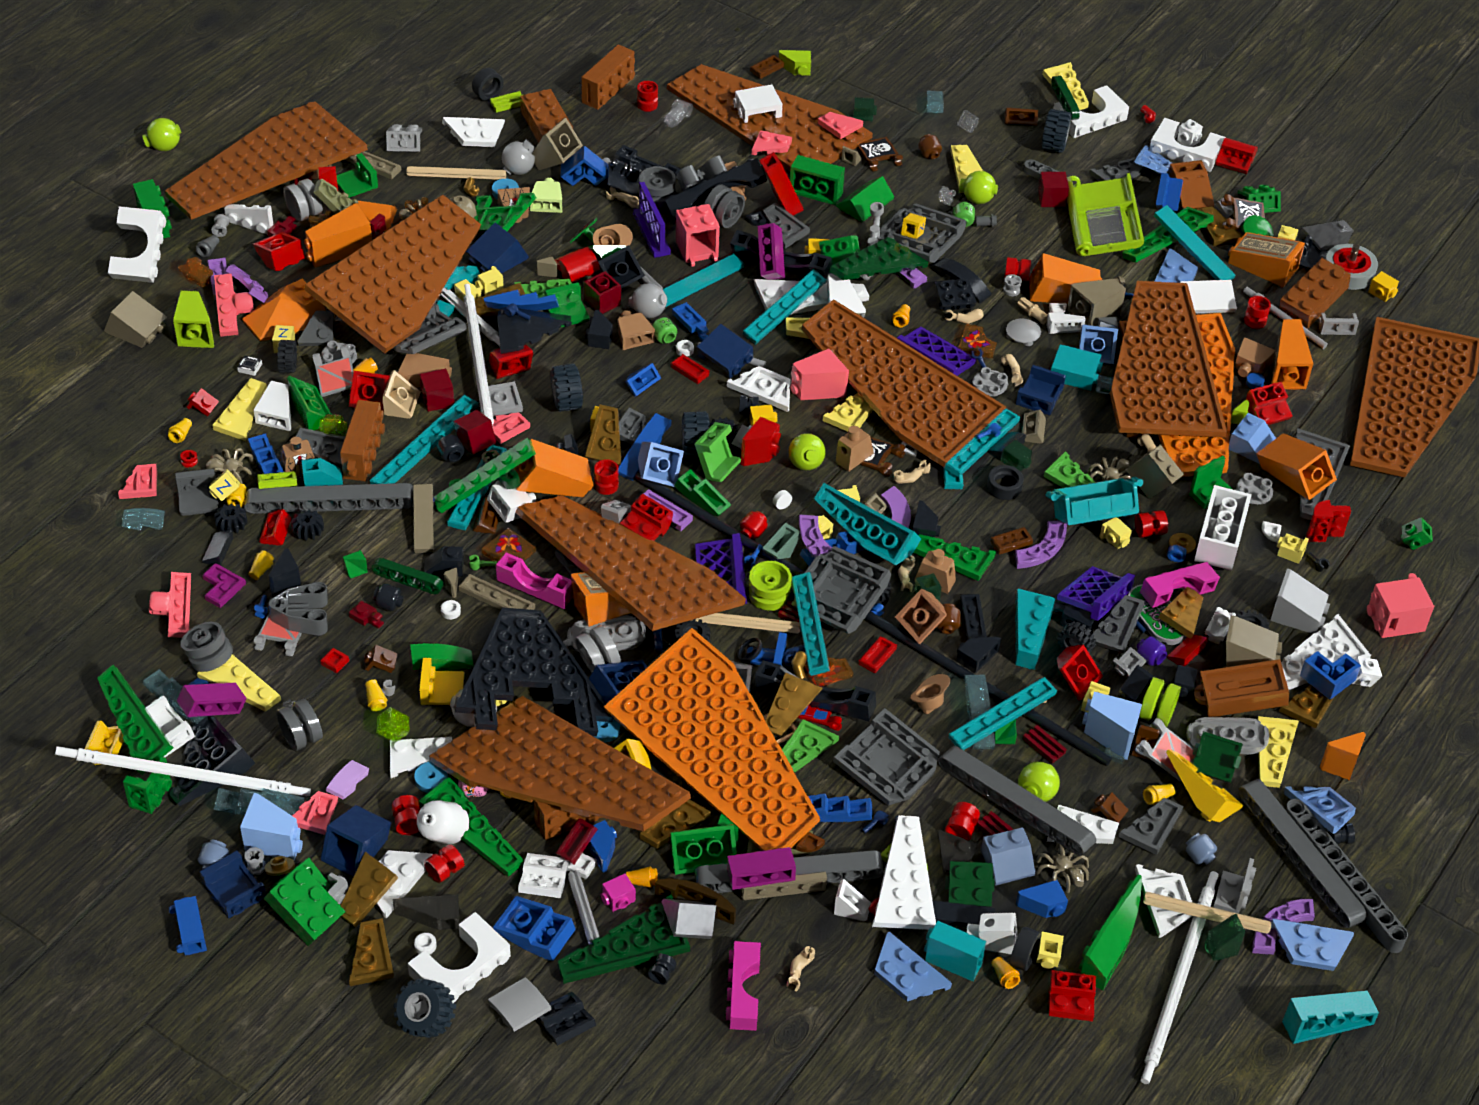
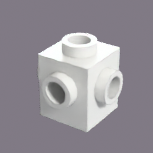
M1191 119L1182 123L1178 128L1177 142L1187 147H1193L1200 142L1203 126Z
M1359 656L1354 659L1361 667L1356 681L1352 684L1371 687L1382 677L1377 660Z

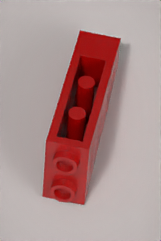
M772 152L760 159L759 161L774 195L782 208L793 216L803 211L804 208L776 154Z

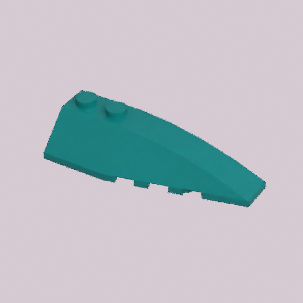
M823 483L814 498L866 550L895 566L911 556L921 541V538L914 531Z

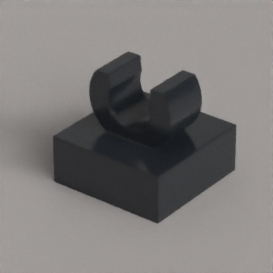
M572 434L565 435V442L558 443L557 448L578 455V445Z

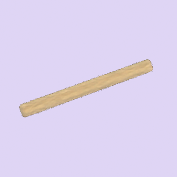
M408 166L407 176L466 179L472 177L473 179L499 180L506 179V171Z
M714 613L696 619L697 622L701 619L702 623L706 622L708 624L797 634L800 632V622L724 613Z
M1146 892L1143 898V903L1146 905L1268 934L1271 929L1270 921L1151 892Z

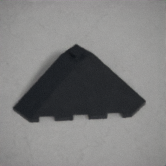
M506 307L501 308V310H498L501 354L519 351L524 348L526 343L534 344L542 340L541 337L544 334L550 336L558 332L561 325L565 327L572 325L571 316L518 308L521 312L531 316L530 320H527L516 314L509 317L505 314Z
M203 716L193 725L192 731L195 733V737L192 741L187 742L183 753L187 758L185 764L180 765L242 775L255 762L214 716ZM175 776L179 781L176 788H171L169 795L181 806L224 784Z

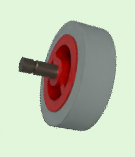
M1359 244L1336 245L1326 255L1327 261L1341 266L1346 272L1351 274L1348 289L1365 288L1371 284L1372 279L1375 277L1378 267L1377 258L1371 251Z

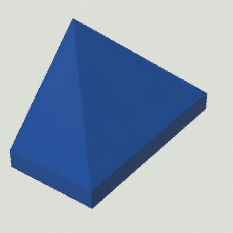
M650 363L630 374L626 379V383L635 397L660 380L661 376L653 363Z

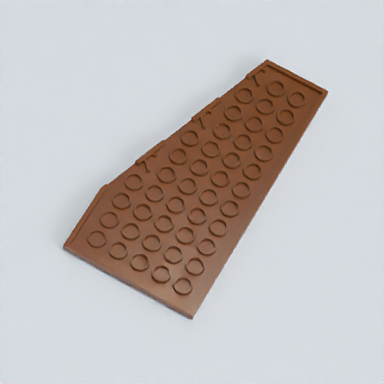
M702 64L667 84V90L751 146H754L760 130L792 137V143L788 152L775 153L783 167L791 171V165L797 155L832 164L842 157L843 146L854 150L860 143L870 140L873 135L872 132L861 127L846 137L839 139L819 125L818 118L829 112L844 115L843 113L776 89L775 91L783 104L782 117L775 118L773 112L770 111L749 115L748 123H744L743 119L738 115V109L733 105L735 91L764 85ZM761 151L766 156L769 155L766 151Z
M315 101L309 102L304 106L272 117L165 190V194L172 203L192 220L316 171L318 167H326L368 150L367 144Z
M441 195L305 284L304 290L383 353H386L421 328L431 308H433L449 278L453 275L469 245L479 232L481 224L446 196Z
M1136 282L1110 391L1119 433L1225 437L1227 434L1188 283Z
M834 299L802 324L801 330L821 352L830 349L849 370L848 382L897 437L943 467L1006 409L1005 405Z
M1376 317L1350 465L1406 477L1475 380L1479 363V338Z
M565 496L542 499L541 501L526 503L517 507V515L652 631L745 605L746 598L711 569L653 540H648L612 520L602 518L601 514Z
M524 696L496 712L498 722L496 730L476 729L474 726L429 755L431 763L470 787L475 788L478 785L501 791L504 796L528 802L536 800L559 806L561 810L586 817L594 815L618 821L621 826L640 831L647 830L691 799L689 791Z

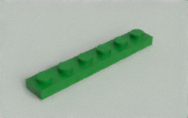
M526 438L434 496L437 509L442 514L534 456L536 452L532 442Z

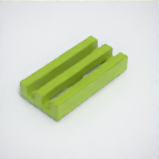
M518 91L491 98L490 104L496 113L520 107L521 92Z
M294 471L257 475L259 489L297 486V478Z

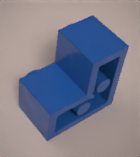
M583 146L561 164V178L572 186L584 177L595 186L599 185L608 178V164L587 147Z
M1317 651L1304 661L1300 676L1331 700L1356 681L1361 665L1348 654H1344L1332 663Z

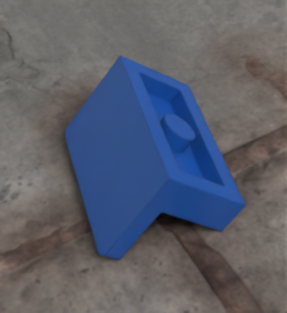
M1161 173L1156 200L1158 210L1168 205L1174 212L1178 211L1183 185L1182 179L1170 178L1168 173Z

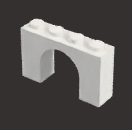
M1108 86L1095 89L1092 103L1101 112L1089 114L1080 111L1079 119L1071 121L1069 134L1076 138L1127 120L1129 106ZM1060 102L1054 104L1053 109L1064 111Z
M1164 118L1151 139L1149 151L1180 163L1202 160L1206 170L1211 172L1221 150V144L1226 137L1210 132L1204 144L1197 147H1187L1175 140L1180 122Z
M119 207L117 225L121 229L145 232L148 237V245L145 251L135 258L110 257L108 274L113 279L154 283V277H157L158 274L156 265L157 261L160 260L161 253L159 247L163 243L162 230L166 225V217L158 210Z
M476 912L459 924L460 937L477 953V957L471 965L459 970H450L442 967L425 950L408 962V971L411 978L414 980L427 979L445 984L444 987H448L451 990L449 994L454 995L455 1000L452 1001L453 1003L462 993L471 990L479 980L488 977L497 966L506 963L510 957V944Z

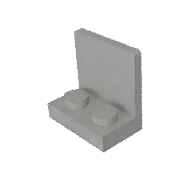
M400 124L392 125L386 131L387 151L420 152L422 128H418V125H408V127H402Z
M1250 858L1245 876L1223 870L1213 908L1238 914L1241 908L1245 909L1252 887V880L1256 872V868L1253 867L1254 859Z

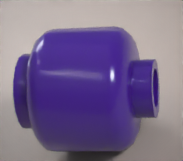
M1154 637L1141 639L1137 644V653L1150 666L1160 665L1167 656L1165 645Z

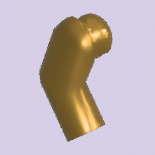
M468 177L464 185V191L471 197H475L480 189L479 187L476 189V185H474L475 180L472 177Z
M798 651L794 655L791 665L795 676L803 679L806 678L803 667L807 661V655L803 651Z

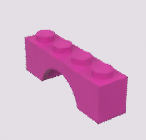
M507 552L496 564L497 581L563 609L573 598L571 579L559 574L549 579L542 578L534 574L526 566L523 559Z
M1208 562L1175 571L1165 572L1157 576H1150L1144 580L1140 593L1149 605L1155 608L1169 603L1173 589H1185L1188 586L1200 595L1215 591L1220 577Z
M734 941V950L729 951V963H733V969L729 968L728 982H732V988L728 987L727 1001H731V1007H726V1020H730V1029L757 1031L758 999L747 994L742 984L750 976L759 973L761 943Z

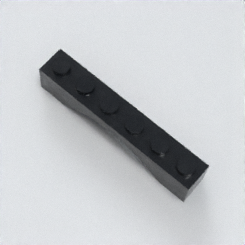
M758 158L749 159L744 164L734 166L725 173H719L710 180H704L695 187H689L679 194L671 195L665 201L676 224V210L698 206L716 186L723 184L727 187L754 188L767 182V178Z
M737 230L730 242L732 254L760 263L758 238L753 234ZM783 251L784 270L806 276L814 269L826 279L827 283L828 274H831L829 271L833 265L831 257L819 253L796 254Z
M763 660L755 674L756 688L758 691L776 695L785 673L795 675L781 665ZM858 686L845 689L822 687L823 689L809 704L869 722L876 708L875 691Z

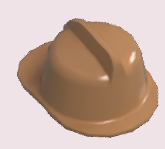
M622 224L601 227L593 234L594 245L628 246L633 239L630 229Z
M937 674L927 678L912 693L911 700L917 702L925 714H929L943 704L944 691L950 684L949 676Z

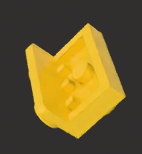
M97 721L85 750L89 749L91 751L95 750L118 755L124 742L121 729L118 726L107 727L102 721Z

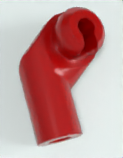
M1143 105L1140 111L1145 114V122L1153 123L1156 113L1148 106Z

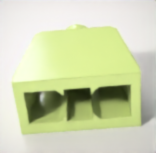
M552 178L537 181L532 190V193L537 198L530 205V211L562 213L560 183L554 182Z

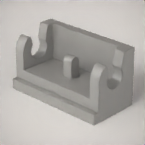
M1320 313L1321 318H1318L1320 334H1356L1359 324L1356 313H1352V318L1349 319L1326 318L1325 313Z

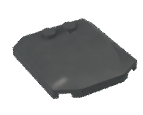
M913 204V208L909 210L906 208L899 210L881 227L879 241L887 237L893 238L897 243L908 247L910 251L926 261L935 263L962 236L966 227V220L919 204ZM910 213L926 217L924 233L917 239L901 235L903 219Z
M435 303L423 321L421 328L392 349L397 352L415 354L463 333L467 329L466 324L457 317L451 319L439 310L438 304Z
M834 546L829 553L817 556L805 573L810 572L812 576L820 621L849 634L856 631L887 588L891 573L890 570ZM794 595V601H792V604H791V605H792L793 609L797 610L796 600H795V595Z
M884 708L872 720L869 727L849 746L846 745L834 756L833 762L889 806L909 800L934 775L940 751Z

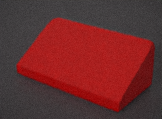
M336 166L318 167L319 180L327 181L335 186L338 191Z
M284 509L268 514L260 537V543L283 545L291 522V516Z
M1193 635L1192 639L1187 637L1167 658L1177 665L1186 666L1206 647L1208 638Z

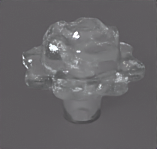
M942 186L938 194L939 200L945 205L950 206L951 202H953L952 197L956 195V192L953 189L949 190L948 187Z

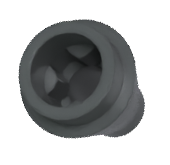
M212 235L199 241L196 246L197 253L202 257L210 256L219 243V238L216 235Z

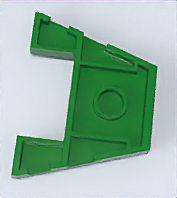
M521 193L514 206L490 207L493 201L490 195L477 196V205L475 206L477 215L474 219L481 224L477 235H483L495 222L508 231L537 198L535 194Z

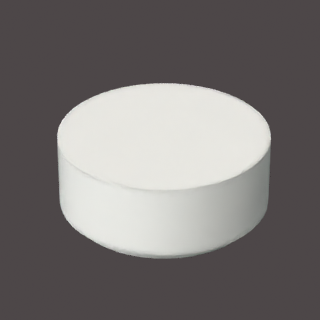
M681 340L676 344V353L678 355L684 354L688 357L693 354L694 345L691 341Z
M786 490L779 491L773 498V504L778 509L787 508L792 501V496Z
M454 600L445 601L441 605L442 616L450 620L456 619L461 614L460 604Z
M430 933L419 934L414 940L416 952L420 954L425 950L429 955L432 954L437 947L436 938Z

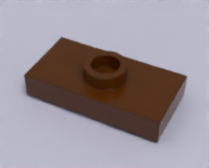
M772 55L751 66L750 72L759 79H762L783 68L784 62L775 55Z
M1022 527L991 537L990 542L997 553L1001 555L1032 545L1033 538L1026 528Z

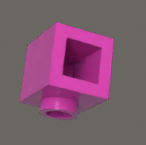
M626 874L602 884V901L605 905H609L612 911L623 909L636 901V889Z

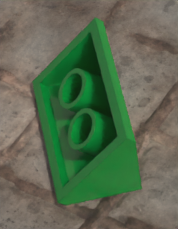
M881 176L868 181L839 202L836 207L858 221L863 222L871 216L870 205L872 203L880 202L885 206L894 199V195L884 177Z
M291 376L287 378L290 398L307 429L317 430L336 422L316 386Z
M734 824L670 832V852L675 875L692 873L697 867L704 865L727 864V856L737 854Z

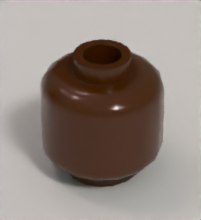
M927 134L920 139L918 148L923 157L926 159L938 158L942 151V145L935 135Z
M942 604L947 616L936 628L944 634H952L961 625L960 610L953 604Z

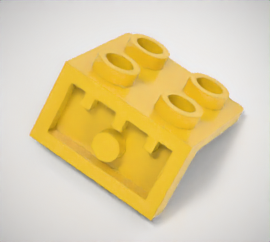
M423 658L420 681L421 705H450L452 697L463 689L464 672L436 671L435 666H432L431 658Z

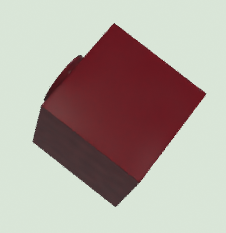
M1041 172L1038 187L1041 207H1066L1069 191L1066 172Z
M604 271L584 281V301L594 310H599L604 314L621 305V285Z
M446 368L420 374L421 394L428 412L448 408L454 404L453 385Z
M478 410L453 421L457 437L464 448L470 453L475 454L496 443L491 419Z

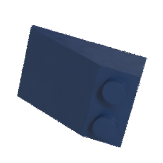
M643 660L596 665L589 680L607 704L647 668V665Z

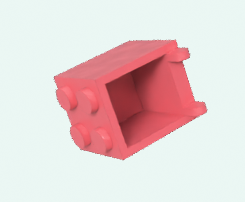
M709 204L676 210V243L685 263H690L691 267L695 266V261L712 258L714 262H718L720 226Z
M1410 573L1408 579L1375 584L1369 605H1367V613L1371 616L1374 627L1379 632L1381 638L1425 632L1434 609V605L1420 578H1417L1413 573Z

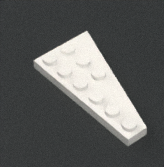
M754 279V285L765 310L770 308L799 282ZM827 283L790 315L819 310L828 304ZM851 283L861 302L869 301V294L864 284Z
M1337 614L1319 632L1314 633L1299 645L1291 655L1288 654L1281 664L1288 690L1308 683L1300 676L1304 661L1317 651L1332 663L1344 654H1348L1353 659L1358 656L1370 658L1371 655L1339 614Z
M899 815L894 828L892 844L888 854L872 927L929 930L930 927H935L936 920L919 817Z

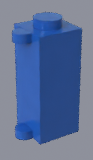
M196 896L184 897L174 901L175 905L169 907V912L177 914L182 944L176 947L177 952H184L185 956L207 951Z

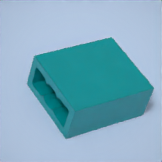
M1060 344L1051 371L1066 375V385L1091 391L1093 384L1097 385L1099 374L1097 372L1101 373L1102 370L1101 354Z
M937 921L935 927H930L926 935V940L928 941L924 948V952H927L925 961L974 982L982 966L986 941Z

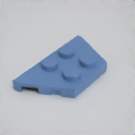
M1145 145L1134 162L1152 169L1160 175L1161 173H1167L1172 162L1158 153L1154 154L1148 151L1149 147Z
M1169 249L1154 282L1180 283V281H1193L1198 267L1174 250Z
M1287 786L1284 789V794L1289 799L1302 801L1320 824L1332 834H1335L1355 815L1356 807L1330 787H1304L1303 791H1294L1291 786Z
M1278 919L1271 921V928L1276 929L1280 937L1278 941L1282 948L1285 949L1290 963L1294 965L1334 971L1354 936V932Z
M891 932L887 933L875 968V976L905 1001L917 999L919 996L932 995L933 991L944 988L946 991L951 988L952 983Z

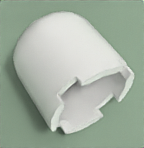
M431 801L420 809L417 815V827L422 836L431 841L454 844L461 840L465 831H468L469 817L467 811L463 810L457 803Z

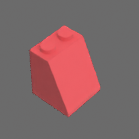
M827 349L793 363L790 389L800 400L844 398L847 396L849 370L830 349Z

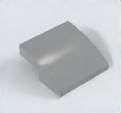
M526 977L488 999L490 1006L501 1015L503 1023L514 1032L552 1010L544 996Z

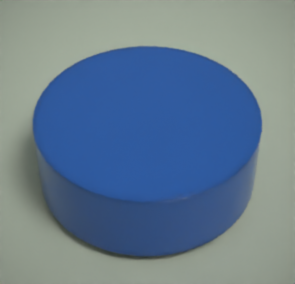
M1250 373L1246 379V385L1251 389L1262 387L1265 382V378L1259 373Z
M1172 545L1168 548L1167 557L1171 561L1182 562L1186 559L1187 550L1184 547Z

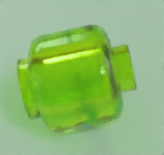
M327 414L323 419H320V432L343 436V432H347V421H344L341 415Z

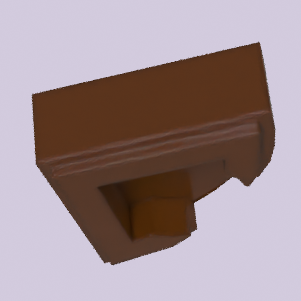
M808 832L796 845V850L806 853L817 851L824 846L825 840Z

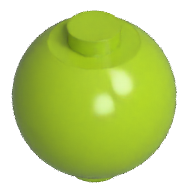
M158 118L149 124L147 134L142 136L147 147L152 146L158 151H169L178 144L181 129L178 124L175 125L170 119Z
M974 171L967 176V179L960 180L959 191L964 192L965 197L970 202L984 204L989 202L994 194H997L998 185L995 184L994 178L989 173Z
M813 434L798 435L789 446L788 454L790 461L798 469L813 470L823 462L825 446L821 439Z
M1033 762L1025 766L1021 771L1018 785L1047 802L1057 794L1060 779L1052 765L1045 762Z

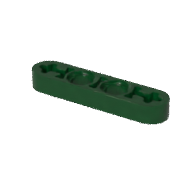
M1061 75L1053 76L1051 79L1052 89L1063 110L1071 113V121L1078 120L1080 117L1079 107Z
M496 450L484 452L481 455L484 465L500 454ZM514 468L497 478L506 489H514L521 484L519 475Z
M377 558L372 565V571L380 577L431 594H438L444 586L443 581L435 575L384 558Z

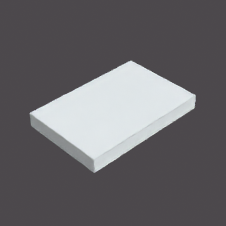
M1231 280L1180 281V283H1188L1195 313L1236 312L1237 307Z

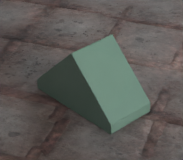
M785 523L765 544L762 550L776 559L790 558L801 532Z

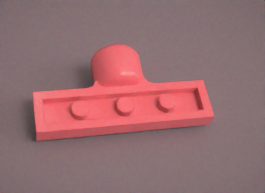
M232 274L214 275L220 337L238 335L237 315L251 313L254 310L252 295L249 292H234Z
M171 572L170 591H154L150 594L149 613L152 615L168 616V637L183 638L189 631L191 573Z

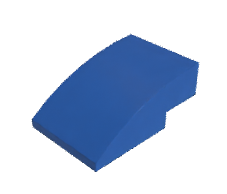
M519 896L513 899L493 927L497 933L517 946L550 961H554L576 930L572 918L554 913L551 906Z

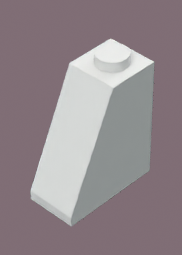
M832 273L828 274V303L834 299L864 318L866 309L850 280H842Z
M275 381L270 382L254 409L255 422L257 424L286 431L291 430L288 384Z

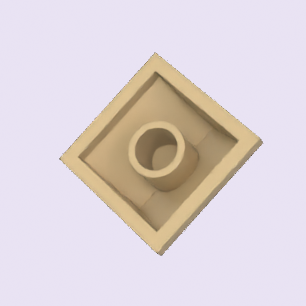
M395 370L391 372L383 394L384 415L410 419L413 416L421 392Z

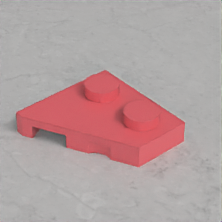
M833 112L818 118V124L839 139L863 127L862 120Z
M760 130L752 148V155H757V152L766 151L767 154L772 152H788L792 143V137Z
M519 412L509 415H497L493 424L495 438L500 444L530 428V422Z
M156 464L137 465L133 470V474L126 480L124 489L119 490V499L157 496Z
M320 791L316 792L309 801L304 802L299 807V810L292 815L297 819L298 828L325 835L327 825H329L338 803V796Z

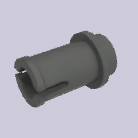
M996 215L976 216V227H993L997 225Z

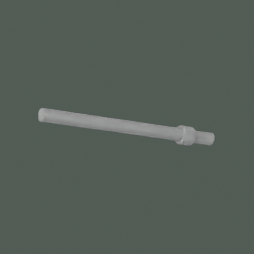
M1246 287L1243 291L1249 297L1263 296L1249 287ZM1271 304L1270 311L1280 319H1293ZM1303 326L1305 336L1323 349L1327 347L1328 343Z

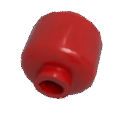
M750 511L740 521L741 533L752 539H758L768 527L766 516L759 511Z

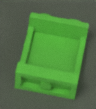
M715 422L695 443L706 480L722 482L741 462L740 457L732 456L726 439L727 435L732 431L729 424Z

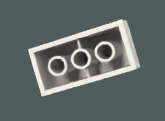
M1214 485L1194 559L1195 562H1208L1211 566L1232 571L1252 494Z

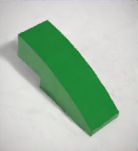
M691 469L678 478L674 485L691 502L717 517L731 506L706 479L702 481Z
M410 644L413 670L422 669L423 658H431L432 666H435L436 671L474 668L472 651L469 649L445 644Z

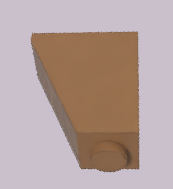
M407 353L398 374L418 388L421 387V373L446 368L449 377H451L452 367L449 365V359L419 353Z

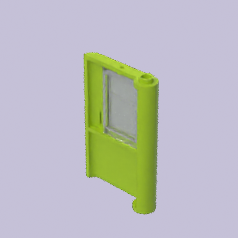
M1127 173L1124 178L1081 184L1080 179L1076 176L1067 177L1069 186L1067 204L1078 255L1089 256L1135 249L1144 244L1130 173Z

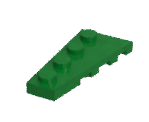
M921 534L918 535L921 541L913 552L925 558L928 551L941 549L945 553L944 556L954 560L956 572L977 581L980 580L996 554V551H980L979 547L972 546V548H967L957 542L949 544L945 543L943 539Z

